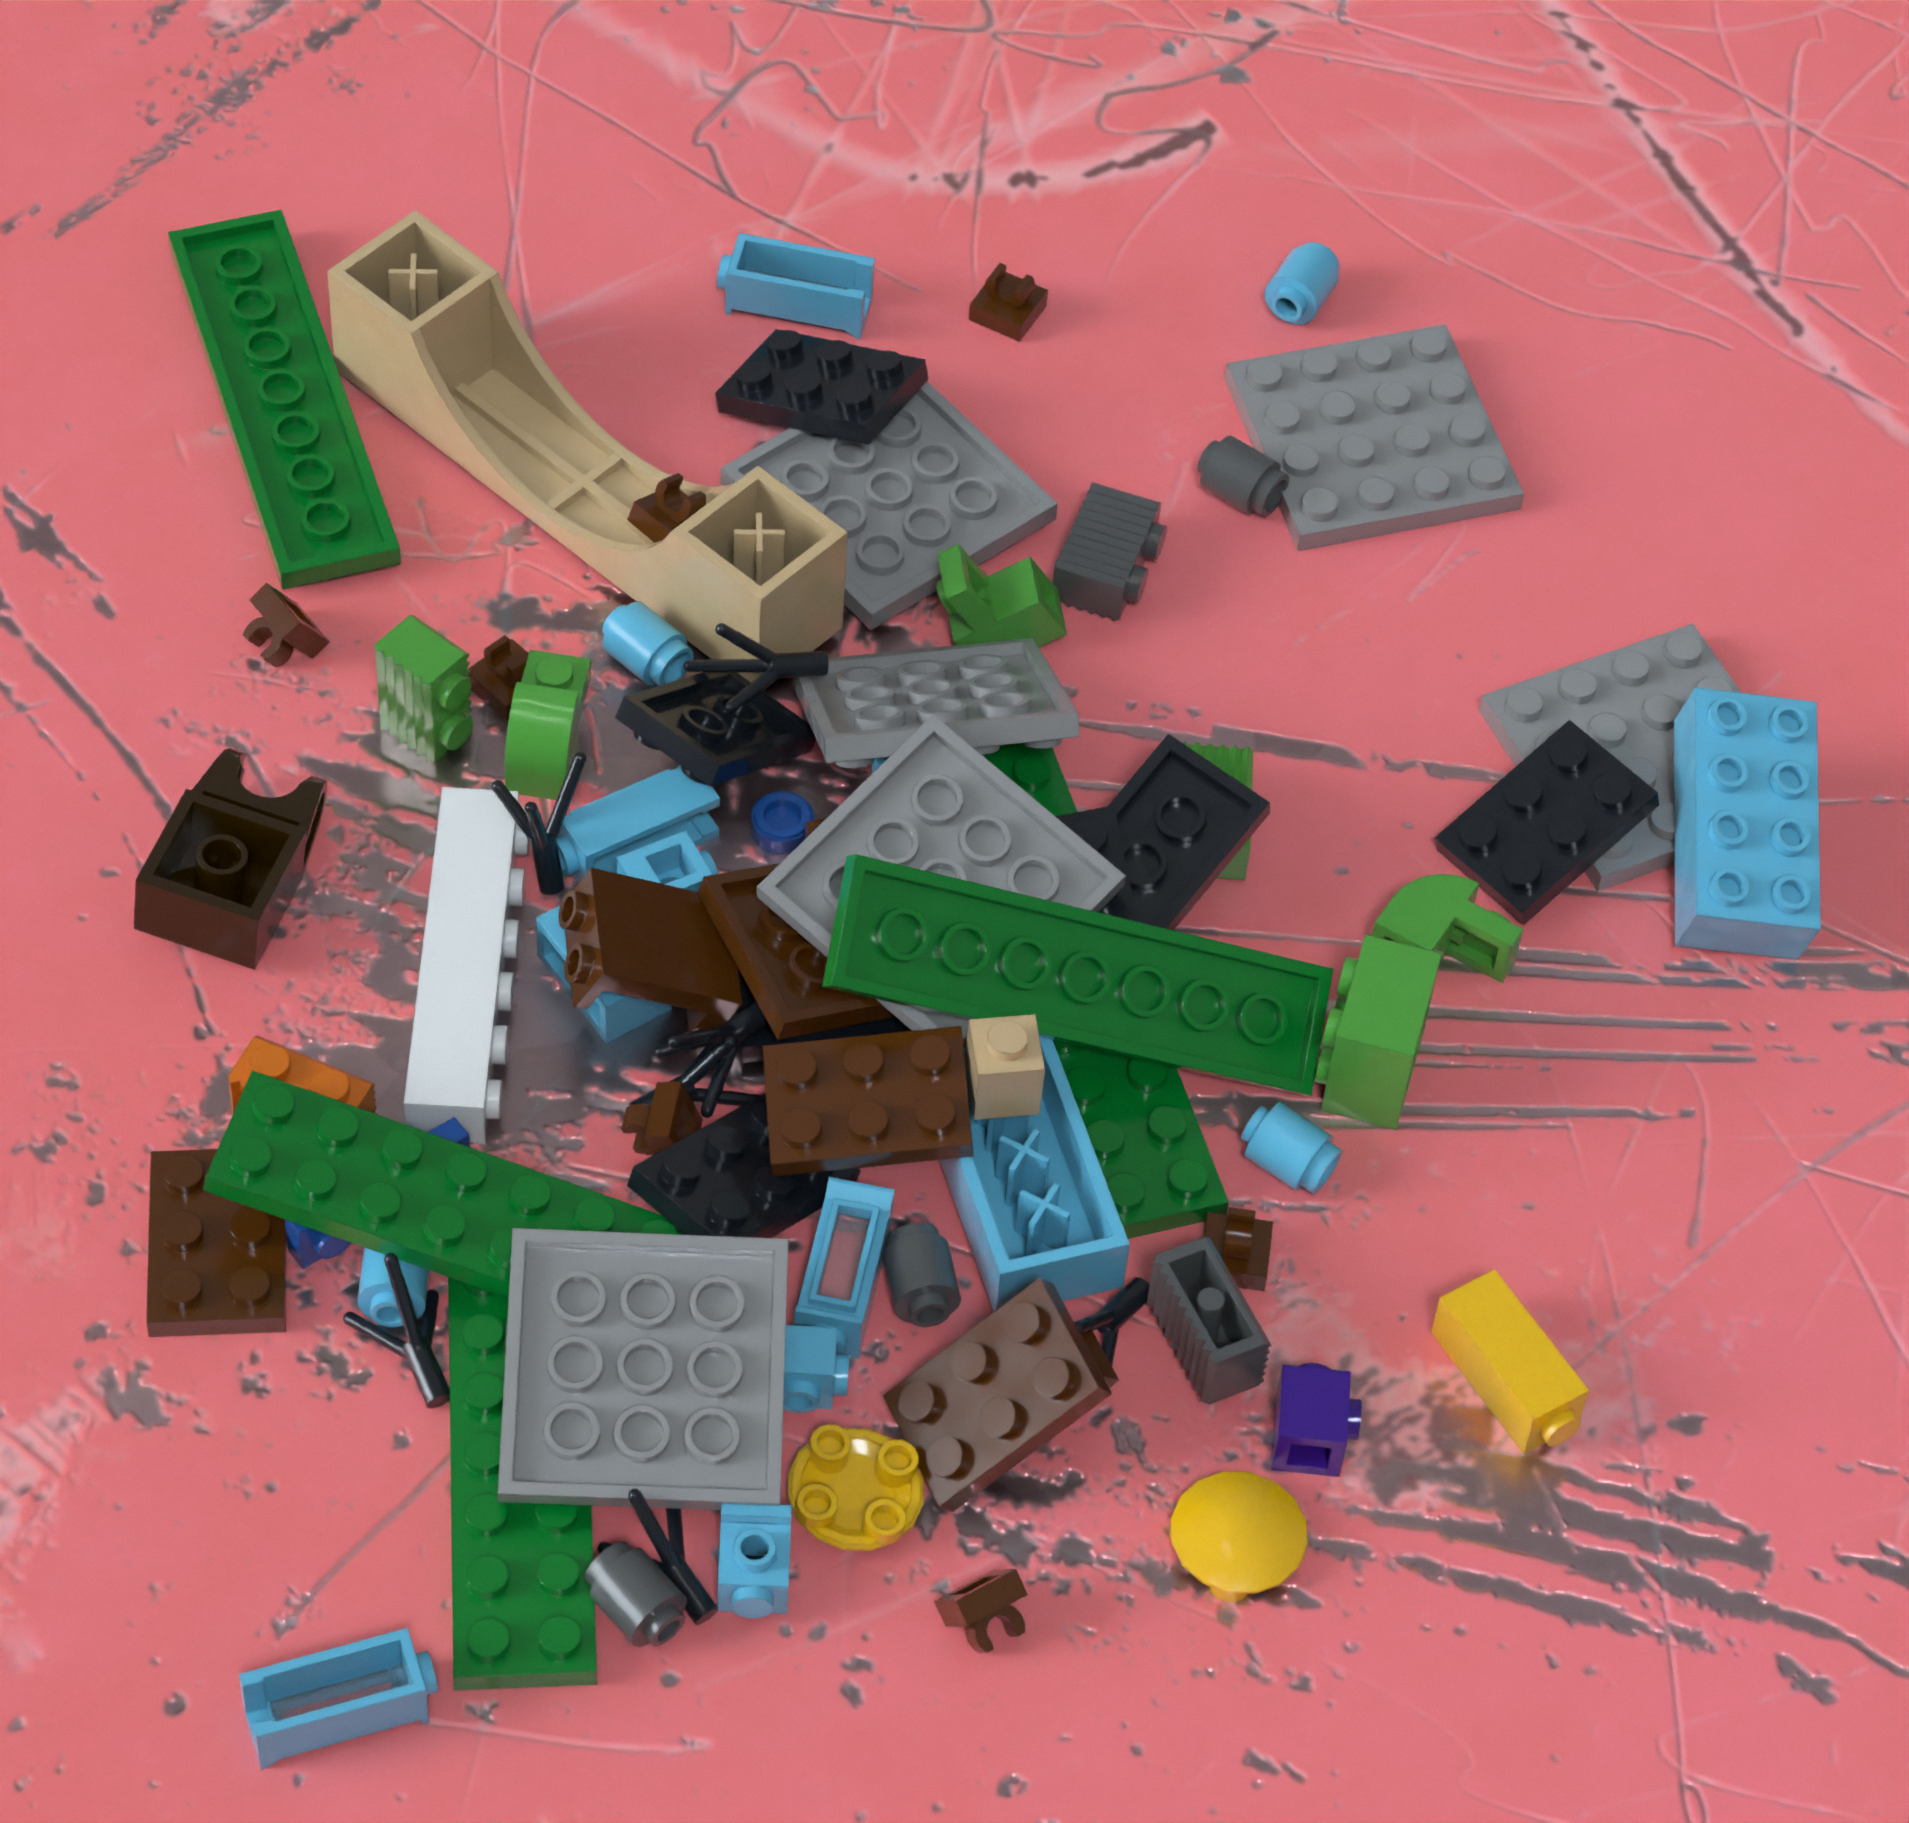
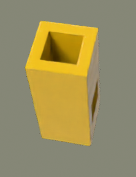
M1494 1269L1439 1298L1431 1334L1521 1452L1525 1454L1544 1443H1547L1548 1446H1556L1570 1438L1581 1425L1580 1419L1589 1389L1498 1272Z

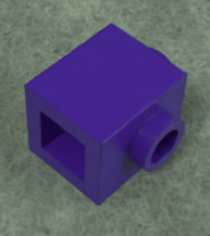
M1306 1363L1299 1366L1282 1365L1275 1399L1271 1470L1333 1477L1340 1476L1348 1440H1358L1361 1422L1362 1401L1361 1399L1350 1398V1371L1331 1370L1329 1367L1317 1363Z

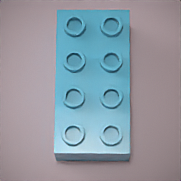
M1695 687L1674 720L1675 946L1798 960L1821 930L1817 702Z
M1039 1037L1045 1066L1040 1115L973 1120L968 1089L974 1156L940 1160L993 1312L1039 1277L1054 1284L1062 1301L1122 1288L1124 1285L1130 1244L1053 1040ZM964 1047V1055H965V1056H966V1047Z

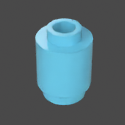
M1309 242L1291 250L1265 288V300L1270 310L1278 318L1291 324L1302 325L1312 321L1338 284V258L1331 249L1316 242Z
M633 602L629 605L617 607L609 614L603 624L602 632L604 636L602 647L604 651L647 685L657 684L660 686L682 679L687 673L683 668L684 662L693 660L694 657L693 650L687 646V638L644 603Z
M1278 1102L1270 1111L1263 1106L1259 1107L1241 1135V1139L1248 1143L1244 1157L1296 1191L1303 1187L1309 1192L1316 1194L1329 1179L1343 1154L1342 1149L1331 1143L1333 1139L1331 1134L1281 1102Z
M364 1247L357 1300L358 1307L377 1324L386 1327L402 1326L403 1322L384 1262L386 1255ZM398 1259L416 1318L418 1319L426 1308L430 1270Z

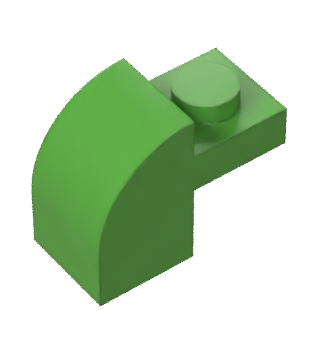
M959 544L937 554L942 579L937 581L936 588L943 606L948 611L953 642L956 645L1033 638L1038 647H1041L1067 635L1058 588L1031 557L987 576Z
M536 650L529 651L521 682H516L508 721L505 747V786L509 791H518L519 795L557 800L573 757L579 752V721L591 678V659Z
M1437 874L1418 878L1403 886L1393 896L1375 921L1372 936L1441 953L1440 963L1446 955H1449L1503 983L1515 965L1524 929L1511 923L1500 913L1488 911L1475 904L1479 887L1478 882L1457 875Z

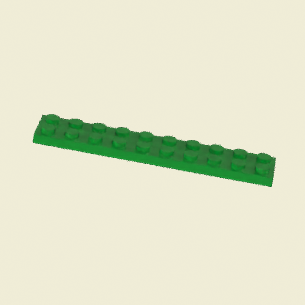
M1024 743L999 745V750L994 753L983 755L1055 817L1077 812L1052 747L1031 748L1024 745ZM1053 1040L1127 1238L1130 1239L1205 1222L1207 1212L1227 1215L1229 1201L1177 1068Z

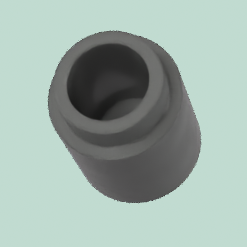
M1231 435L1225 437L1220 442L1212 441L1202 453L1197 466V470L1202 473L1200 478L1202 488L1249 515L1256 512L1264 517L1270 515L1281 502V490L1285 491L1289 485V475L1280 471L1281 466L1279 462Z
M910 1223L895 1229L888 1236L886 1241L887 1248L883 1253V1261L895 1314L901 1320L913 1323L919 1327H931L941 1324L948 1319L950 1314L961 1303V1295L948 1241L939 1235V1231L934 1225L928 1223Z
M617 1542L601 1552L586 1570L584 1580L591 1587L590 1597L634 1646L641 1647L649 1643L653 1646L662 1645L670 1640L683 1626L685 1616L682 1613L687 1605V1597L643 1549H632L627 1542Z

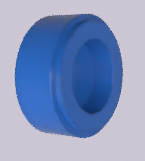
M785 791L769 793L760 798L753 806L751 812L752 838L759 847L767 852L779 855L790 854L805 840V822L814 820L813 809L807 800L795 793Z

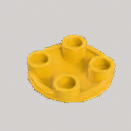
M833 1424L821 1426L812 1433L810 1442L798 1452L789 1470V1503L792 1505L798 1522L817 1540L841 1550L872 1551L893 1544L914 1526L924 1504L923 1478L917 1467L919 1456L909 1442L901 1439H892L870 1429L842 1428Z
M1223 1471L1198 1480L1180 1496L1169 1526V1537L1183 1567L1201 1583L1208 1585L1215 1597L1226 1602H1237L1244 1599L1248 1594H1256L1281 1585L1299 1568L1308 1546L1307 1522L1295 1498L1275 1481L1252 1472Z

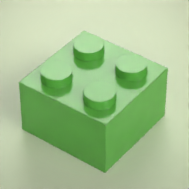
M1365 934L1359 958L1346 956L1337 989V994L1339 995L1335 1008L1331 1007L1322 1040L1323 1049L1314 1080L1316 1083L1326 1085L1321 1111L1397 1130L1427 1021L1441 953Z

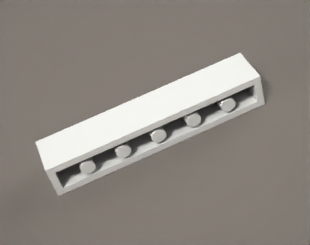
M442 787L404 1096L405 1125L429 1132L455 1117L469 1134L470 1144H486L488 1119H500L503 1082L502 1080L493 1079L494 1064L506 1065L508 1026L498 1024L500 1011H512L514 972H504L506 958L517 959L520 921L510 919L511 906L523 907L525 868H516L517 855L528 856L530 840L493 790ZM510 791L519 803L518 791Z

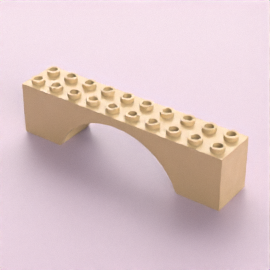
M414 210L327 271L333 355L338 372L635 601L642 602L681 632L688 642L709 658L758 659L718 635L715 628L719 623L728 625L774 653L812 652L843 628L848 532L760 466H756L737 482L724 486L700 485L683 480L679 489L688 497L700 491L706 495V505L673 529L662 541L654 543L631 524L627 519L634 501L654 493L657 484L672 475L650 465L626 449L584 411L558 381L528 337L506 294L499 272L419 212ZM764 672L737 673L748 681L753 682Z

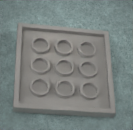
M1446 324L1230 362L1226 365L1224 379L1254 449L1279 462L1281 466L1280 471L1289 475L1288 488L1285 491L1281 490L1282 498L1278 506L1297 551L1521 509L1524 492Z
M928 381L869 445L789 428L721 467V484L724 486L737 482L756 466H760L848 532L844 605L870 630L937 591L936 583L942 579L938 553L959 544L979 566L1056 519L1058 503Z
M1694 624L1484 694L1481 697L1479 712L1515 767L1568 720H1571L1658 792L1659 806L1585 871L1597 892L1675 864L1674 720L1695 687L1741 693Z
M1033 638L828 658L829 669L826 676L792 678L794 690L826 763L835 762L836 765L844 768L865 767L872 764L874 758L890 757L933 714L981 755L998 751L999 745L1024 743V745L1031 748H1051L1060 745L1064 738L1079 737L1078 711Z
M933 714L757 886V898L828 958L846 857L850 855H862L1099 912L1124 887L1126 875ZM877 1000L912 1031L961 1026L964 1047L967 1045L969 1020Z
M513 1228L498 1502L633 1507L628 1498V1493L632 1489H639L650 1508L721 1510V1504L780 1506L789 1239Z

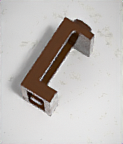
M590 868L576 887L564 895L559 908V924L565 930L567 956L564 973L566 980L571 985L573 1007L587 1010L602 992H612L686 1008L690 1032L722 1025L734 1015L743 1003L738 967L698 896V892Z

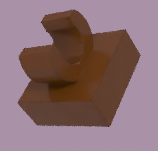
M999 263L987 278L983 288L970 303L969 320L1020 342L1047 306L1048 290L1035 285L1032 276L1026 274L1023 279L1006 272V265Z
M680 473L661 480L657 484L654 493L634 501L627 520L654 543L665 539L673 529L706 505V495L700 491L688 497L679 489L683 481V476Z
M268 583L250 599V602L263 617L250 622L244 630L243 636L254 645L260 647L273 635L270 646L260 656L274 667L285 664L291 657L294 647L313 659L330 642L295 601Z
M504 635L484 649V658L468 668L471 670L468 677L471 678V691L507 722L509 721L516 682H521L529 653L513 639H509Z
M681 1081L657 1082L652 1105L633 1104L626 1107L621 1129L623 1133H636L633 1146L635 1153L655 1155L701 1129L703 1119Z
M1229 1207L1228 1215L1207 1212L1204 1237L1212 1240L1237 1286L1244 1289L1264 1291L1268 1274L1273 1221L1255 1219L1256 1211Z
M1016 1569L993 1570L934 1601L946 1627L966 1626L967 1641L978 1653H988L994 1649L992 1641L987 1634V1625L994 1617L1002 1621L1009 1637L1020 1636L1025 1633L1023 1616L1016 1608L1010 1605L1028 1595Z

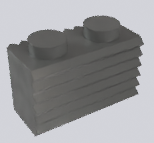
M1092 482L1054 567L1053 584L1058 588L1060 601L1067 607L1075 606L1079 611L1086 609L1090 614L1097 612L1102 618L1109 616L1113 621L1121 618L1128 600L1138 603L1148 577V568L1143 567L1146 558L1158 559L1167 533V526L1159 524L1161 502Z
M1203 1237L1157 1254L1153 1262L1146 1305L1153 1307L1152 1316L1158 1317V1326L1165 1328L1164 1337L1172 1339L1170 1348L1177 1350L1176 1358L1183 1361L1182 1369L1189 1371L1188 1380L1196 1382L1194 1391L1202 1393L1200 1402L1210 1405L1259 1386L1264 1381L1262 1376L1266 1374L1264 1371L1267 1367L1265 1362L1269 1360L1267 1355L1270 1353L1268 1348L1271 1346V1343L1212 1240L1208 1237Z

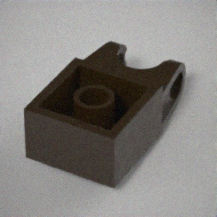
M228 748L217 757L192 790H185L137 876L135 883L134 929L255 970L303 879L322 818L327 781L311 775L287 795L274 798L258 796L248 791L241 784L245 771L243 762L246 754Z

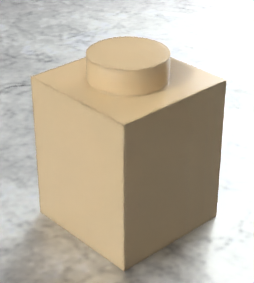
M1036 1015L970 1019L965 1066L973 1120L1040 1115L1045 1066Z

